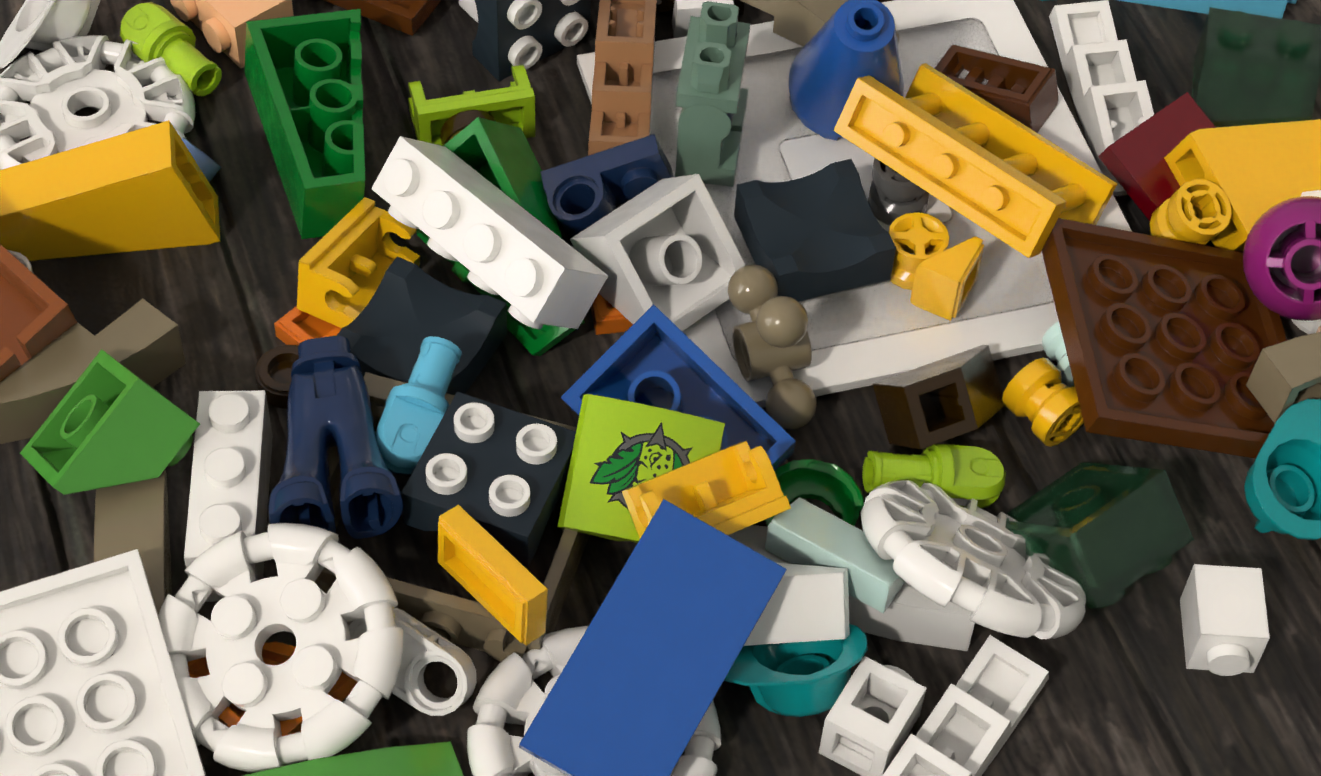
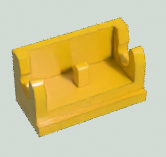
M364 197L299 260L297 309L340 328L349 325L370 302L386 270L397 256L419 267L420 256L407 247L395 244L389 233L393 232L401 238L410 239L417 230L397 221L388 211L376 207L374 200Z
M747 441L737 443L622 491L639 538L643 535L663 499L726 535L791 509L787 496L783 495L767 453L761 445L750 449Z

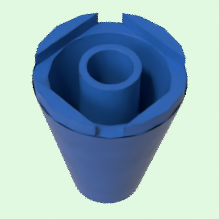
M848 0L841 5L800 50L791 65L788 86L792 110L805 127L823 138L837 141L838 137H842L833 130L857 78L870 75L901 96L904 95V81L895 22L891 12L884 4L877 0Z

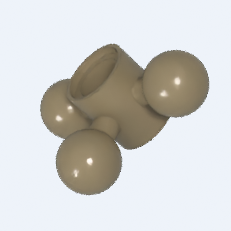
M755 264L746 265L735 271L728 283V296L731 303L740 312L749 314L752 321L733 327L732 340L736 361L746 381L770 376L773 386L769 390L765 401L767 414L784 429H798L811 421L817 407L816 396L811 387L801 380L794 379L792 373L793 370L806 368L811 364L812 352L807 331L808 315L803 305L796 299L789 296H777L778 284L776 278L767 268Z

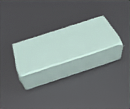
M800 497L790 504L791 509L774 516L768 525L765 550L791 564L848 568L849 595L884 614L905 581L893 570V559L884 560L879 557L866 538L864 531Z

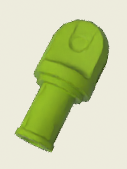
M153 2L137 4L126 12L121 21L120 36L123 42L128 39L138 43H131L132 52L146 63L161 56L168 68L174 74H180L189 89L196 96H205L215 90L222 77L221 68L195 48L196 37L187 25L177 19L166 8Z
M948 444L929 446L921 455L868 451V457L864 459L862 470L863 486L867 493L891 481L910 480L919 487L923 483H932L939 486L951 498H973L978 500L977 507L981 509L989 507L998 499L1005 486L1006 472L1000 459L992 452L977 446Z

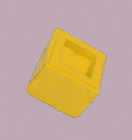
M974 236L921 262L915 272L910 298L911 304L949 321L952 318H956L977 281L985 246L983 239Z

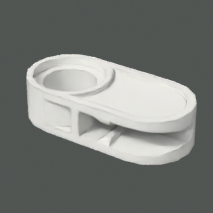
M395 607L393 609L395 625L403 629V652L397 680L391 693L430 716H444L455 711L470 698L477 683L476 668L471 658L461 648L405 611ZM365 618L354 620L348 626L351 640L359 638L363 633L367 632ZM442 662L454 670L457 677V689L453 696L440 698L433 695L427 689L424 683V671L429 663Z

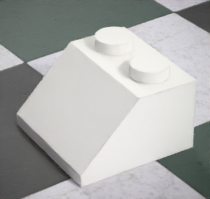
M699 174L661 179L570 239L575 250L608 275L599 294L632 324L654 304L681 331H684L729 299L728 283L731 276L739 268L746 266Z

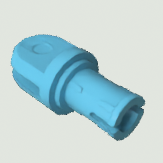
M433 336L423 339L418 359L413 367L408 383L393 387L385 402L386 405L375 434L387 468L395 474H412L449 407L445 395L456 364L460 361L462 351L457 345L447 339Z

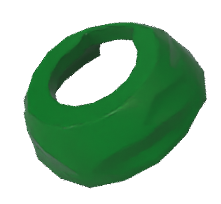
M815 459L793 460L775 470L783 495L787 496L789 504L799 497L802 499L812 498L820 500L828 505L837 517L855 526L859 513L864 506V498L851 475L838 465ZM774 516L765 519L767 527Z

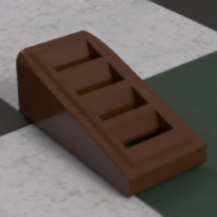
M953 44L935 67L942 74L1036 133L1039 132L1058 103L1056 69ZM964 69L969 71L965 79L958 78ZM984 79L988 80L986 85L981 84Z

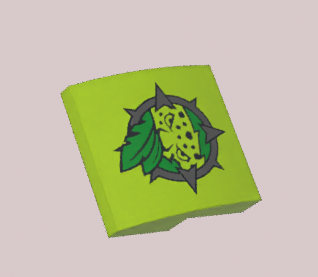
M592 394L583 395L557 527L614 541L638 543L640 538L622 491L720 451L725 423L620 399Z

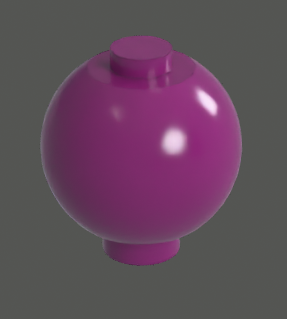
M1296 197L1274 205L1255 222L1245 242L1243 268L1250 289L1268 309L1289 319L1301 321L1321 319V197Z

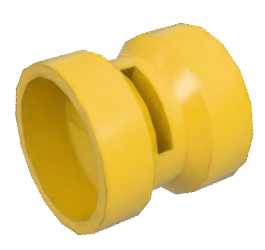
M1206 179L1187 181L1152 213L1150 220L1151 235L1206 245L1209 240L1220 234L1230 223L1232 216L1231 203L1226 193L1217 184Z
M1042 357L1027 364L1013 377L1003 392V404L1015 416L1028 417L1032 423L1031 429L1033 434L1045 446L1052 447L1060 444L1076 432L1084 423L1075 387H1068L1062 383L1061 371L1048 358Z

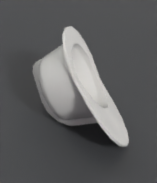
M25 0L0 41V69L12 62L24 48L44 52L51 49V42L76 36H86L90 31L100 0Z

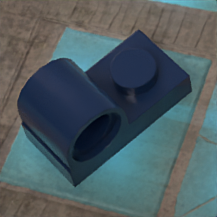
M655 134L540 171L548 205L570 243L572 237L617 209L619 204L631 200L661 179L674 177L672 167Z

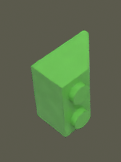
M101 349L20 454L53 488L66 495L158 478L167 466L177 464L186 455L193 442L192 434L200 423Z

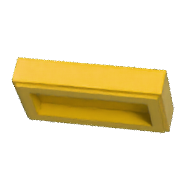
M459 504L440 515L438 522V563L520 643L528 645L545 634L548 589Z

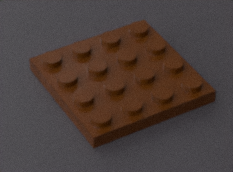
M1058 218L1042 249V255L1086 432L1256 458L1271 432L1274 422L1246 384L1262 349L1287 341L1280 315L1263 305L1250 289L1243 268V253Z

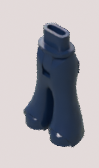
M329 336L305 340L298 346L299 359L293 363L291 369V383L287 405L288 443L286 460L281 479L270 494L269 521L271 524H306L336 533L328 449L337 446L341 470V516L347 533L354 539L369 538L383 534L391 529L399 520L402 513L403 500L398 483L387 468L377 442L368 388L362 375L359 360L351 353L350 342L346 337Z

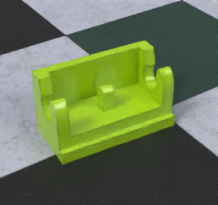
M524 65L511 66L515 81L510 82V87L480 92L470 90L464 91L461 95L426 100L421 81L408 82L411 98H408L409 111L417 140L442 146L440 131L443 124L453 115L467 110L487 112L497 122L521 128L526 138L535 137V95Z

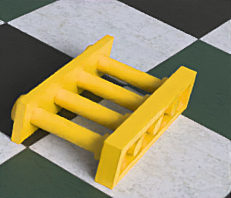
M927 63L920 65L905 98L870 75L857 78L833 130L1028 258L1041 253L1058 218L1096 225L1118 184Z

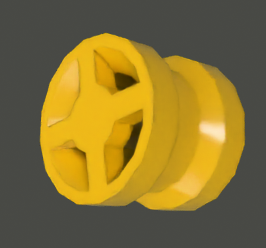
M914 212L903 214L892 222L888 233L896 247L890 281L903 289L912 290L917 266L924 260L947 250L950 236L946 226L939 219L929 214Z

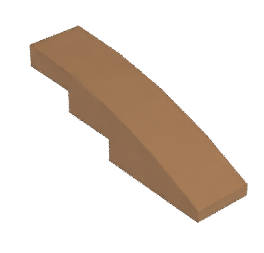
M600 0L588 156L650 136L657 0Z

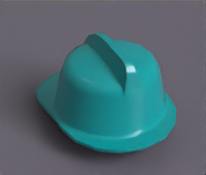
M1306 399L1289 406L1277 419L1261 447L1254 464L1247 472L1244 485L1246 503L1253 516L1257 519L1254 529L1260 533L1274 531L1280 534H1289L1297 539L1317 540L1321 538V399Z
M849 623L850 635L846 639L743 646L724 681L749 686L756 702L770 712L795 717L816 715L831 709L850 680L851 667L859 663L868 650L867 637L858 626Z

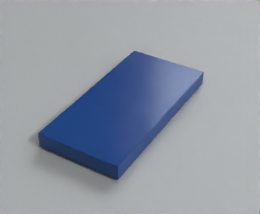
M663 499L522 738L519 748L567 776H670L787 569Z

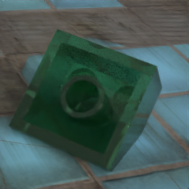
M1209 7L1195 54L1192 85L1193 100L1216 128L1311 120L1321 74V25Z
M1082 462L1006 513V515L1016 521H1009V518H1007L1005 528L1025 538L1026 555L1033 556L1034 553H1040L1049 557L1050 567L1074 578L1082 586L1086 596L1085 605L1093 609L1103 608L1119 601L1125 595L1126 587L1143 575L1157 572L1168 566L1172 561L1171 555L1194 540L1165 470Z

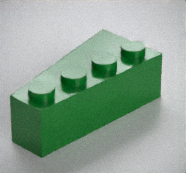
M361 9L246 22L245 76L301 239L325 236L364 198L365 151L363 84L361 77Z

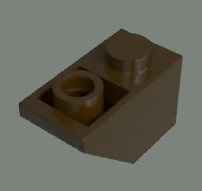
M981 345L872 383L889 444L923 449L976 430L1005 406L1002 401L1003 395L989 345Z

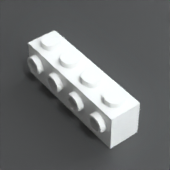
M400 136L371 188L391 205L388 213L393 218L406 226L422 230L430 237L427 245L434 252L444 258L463 264L470 270L467 278L474 285L488 293L503 297L511 304L508 312L519 322L531 328L541 329L545 324L578 329L608 278L606 273L445 146Z

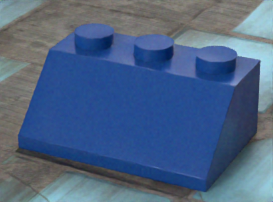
M654 304L561 396V399L578 416L583 395L592 394L655 406L725 423L720 450L747 441L750 449L761 445L767 453L774 471L795 450L796 441Z

